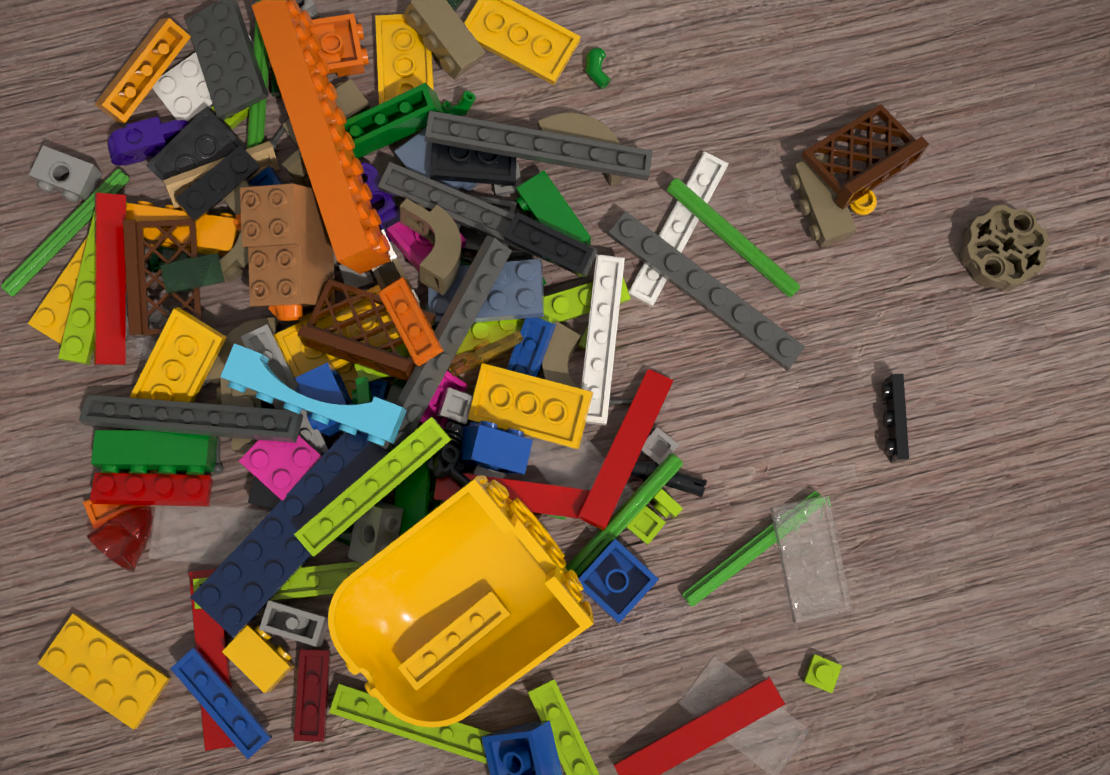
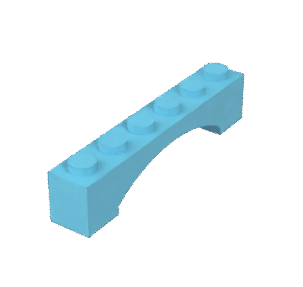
M234 343L220 376L229 381L227 387L245 393L246 388L256 391L255 398L271 404L274 399L284 402V409L300 414L302 409L311 412V419L328 425L329 420L340 424L339 430L355 436L357 431L368 434L366 440L384 446L385 441L394 444L407 411L403 407L374 397L370 403L358 405L330 404L308 398L292 390L272 372L267 365L268 357Z

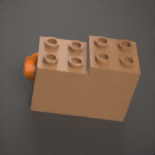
M293 183L240 188L241 214H236L233 224L236 225L237 231H241L242 247L248 248L250 306L269 308L279 321H299L303 318V308L315 307L328 279L334 280L333 247L313 188ZM333 289L328 299L331 306L335 304V289Z

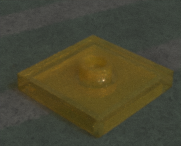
M517 331L491 344L487 340L475 346L474 352L450 366L449 370L452 376L456 377L480 366L482 363L497 358L523 342L522 340L524 339L520 331Z

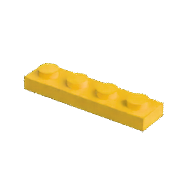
M491 590L397 668L417 691L511 613Z

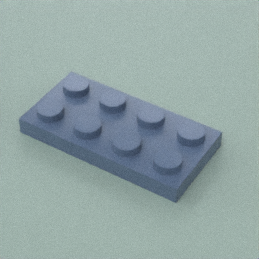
M541 259L506 262L473 323L544 317L543 263ZM471 265L460 266L457 278L444 295L428 287V312L436 316L433 326H438Z

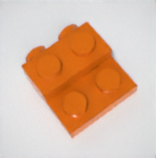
M354 13L313 19V26L310 28L312 34H315L320 42L321 50H319V54L326 62L330 74L337 73L338 77L365 73L364 65H369L366 48L361 49L359 40H364L363 28L361 23L356 24Z

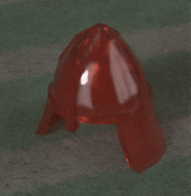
M136 507L119 512L86 537L114 563L129 572H135L139 559L151 537L152 510L149 507Z

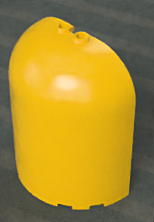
M484 475L475 477L353 571L337 588L329 606L328 626L330 636L336 650L345 660L347 669L354 675L362 673L368 680L365 683L367 692L373 698H377L390 713L416 726L442 727L461 721L594 624L591 605L587 600L583 602L581 591L584 588L575 571L571 569L567 571L565 567L566 562L563 558L565 555L535 515L518 498L512 501L508 497L509 493L506 487L496 480L488 483ZM492 590L511 614L416 691L397 667Z

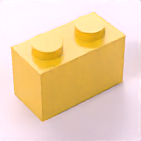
M247 625L222 652L263 693H268L295 666L290 661L292 655L281 645L276 647L271 643L269 639L272 636L269 632L259 630L260 625L257 627Z

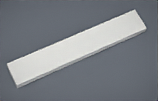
M704 151L686 185L708 204L729 163ZM677 201L659 236L682 253L700 219L681 202ZM644 263L629 290V295L653 308L667 280Z
M596 255L581 389L593 392L586 419L588 424L605 426L607 424L625 260L622 257Z

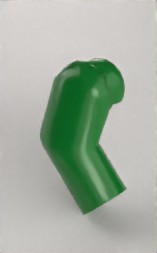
M592 48L586 55L585 71L600 89H604L611 81L601 70L606 54L602 48Z
M465 91L457 104L452 106L448 101L442 103L443 112L464 116L470 110L476 97L472 92Z

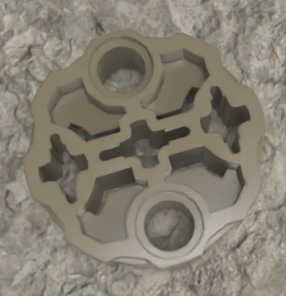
M1007 205L991 207L983 215L977 216L962 234L963 243L962 249L959 252L961 264L972 274L973 281L984 288L991 286L1001 291L1016 289L1025 281L1037 275L1047 262L1045 256L1046 248L1050 244L1047 231L1037 223L1036 216L1024 208L1013 209ZM1014 221L1021 224L1023 231L1015 227ZM982 227L983 230L981 231V237L978 239L977 236L979 235V229ZM1030 258L1029 264H1028V267H1029V268L1026 270V266H1027L1026 264H1027V262H1028L1027 259ZM985 265L993 269L994 276L989 275L985 271Z

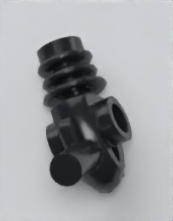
M449 423L444 431L451 440L432 456L426 468L432 471L437 479H444L449 476L462 488L471 481L461 472L465 465L463 461L459 460L462 439L464 438V428L458 424Z

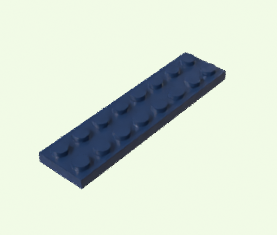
M357 431L355 436L345 432L286 494L285 499L281 500L190 597L233 638L251 622L268 603V600L270 601L312 556L294 534L389 453L377 444L366 440L368 434Z

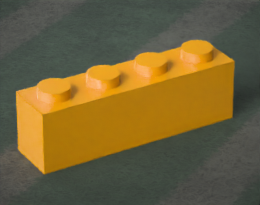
M170 18L160 19L94 105L114 121L125 123L191 36Z
M138 201L137 204L127 203L126 220H136L137 222L191 219L180 207L174 209L173 205H165V208L155 207L152 203ZM207 212L196 221L198 253L224 257L235 246L239 237V231H237L236 225L233 224V219H236V216L228 213H220V216L209 215V212ZM178 227L170 236L183 245L190 238V227ZM157 228L144 229V240L151 246H154L164 235ZM162 228V229L167 232L170 228ZM168 238L160 246V248L179 250V247ZM191 244L186 248L189 252H191Z

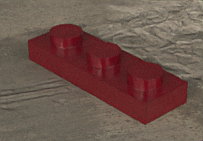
M300 649L294 741L324 742L326 739L331 650Z

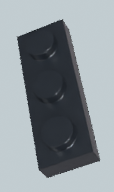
M240 145L175 199V202L195 223L222 201L243 180L246 181L258 171L260 166Z
M516 212L504 235L505 241L582 277L594 253L593 248Z
M891 374L882 383V397L887 401V410L884 411L883 420L884 426L888 427L889 438L885 442V450L887 456H890L891 463H903L909 460L904 374Z

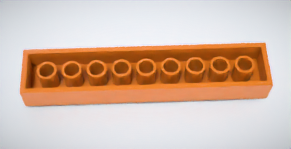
M262 0L251 5L337 262L362 274L391 261L388 254L390 245L385 235L381 234L379 228L381 219L378 212L372 208L370 200L373 196L368 185L363 182L361 174L364 173L359 159L354 156L352 149L355 148V144L351 135L346 132L344 124L347 123L346 117L337 106L335 99H338V94L332 83H329L327 77L330 74L329 68L324 59L320 57L319 50H321V45L315 34H312L310 27L313 26V22L309 13L306 10L302 11L295 0Z

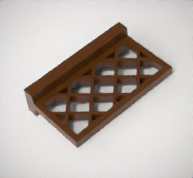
M880 104L803 151L801 157L838 195L835 202L841 209H844L917 162L929 143L922 136L916 140ZM878 115L886 123V127L873 124V118ZM854 129L867 131V138L854 136ZM873 132L885 134V142L872 140ZM891 136L900 137L905 144L903 146L892 144ZM834 142H847L848 151L834 148ZM853 144L867 146L866 154L853 152ZM872 148L885 150V157L872 156ZM814 154H827L828 163L819 161ZM834 156L847 158V167L834 164ZM853 160L866 162V169L853 168ZM833 172L847 174V181L841 185L833 176Z
M192 219L137 222L136 220H123L129 335L133 338L161 335L165 325L160 329H149V317L156 310H159L169 319L170 316L160 306L170 295L183 304L180 307L182 310L189 309L195 315V318L202 321L196 222L194 223ZM178 227H190V238L183 245L170 236ZM157 228L164 234L153 247L144 240V229ZM162 228H170V229L166 232V231H164ZM167 238L179 247V250L169 260L157 251ZM190 244H191V253H190L188 250H186V248H187ZM145 246H147V247L150 249V250L146 253V255H145ZM182 252L192 259V266L184 274L172 264ZM153 253L165 262L155 275L146 269V261ZM169 266L181 276L170 289L158 279ZM191 272L193 274V282L188 278ZM146 273L151 277V279L148 282L146 278ZM184 280L193 286L194 291L193 295L186 302L174 293ZM155 281L167 290L157 303H154L147 296V289ZM193 300L195 310L189 306ZM148 302L153 305V307L149 310V312H148Z
M328 279L307 325H302L297 334L302 344L313 350L404 381H408L414 370L415 363L411 355L407 358L396 353L394 347L404 342L401 337L391 341L387 330L395 327L393 321L383 323L379 313L387 309L380 296ZM333 289L344 292L347 298L332 306L328 300ZM364 299L371 301L373 308L357 315L353 304ZM350 306L354 316L338 323L334 312ZM422 310L432 328L436 319L435 314ZM331 314L335 325L325 329L316 327L319 318ZM377 315L381 325L365 332L360 321ZM358 323L361 334L352 338L343 335L341 329ZM384 331L388 343L379 347L370 345L368 338Z

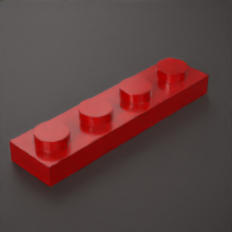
M95 473L90 501L93 504L209 507L213 479L211 475Z

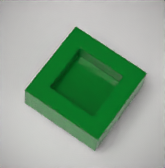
M368 377L356 378L357 389H352L353 405L372 402V390Z

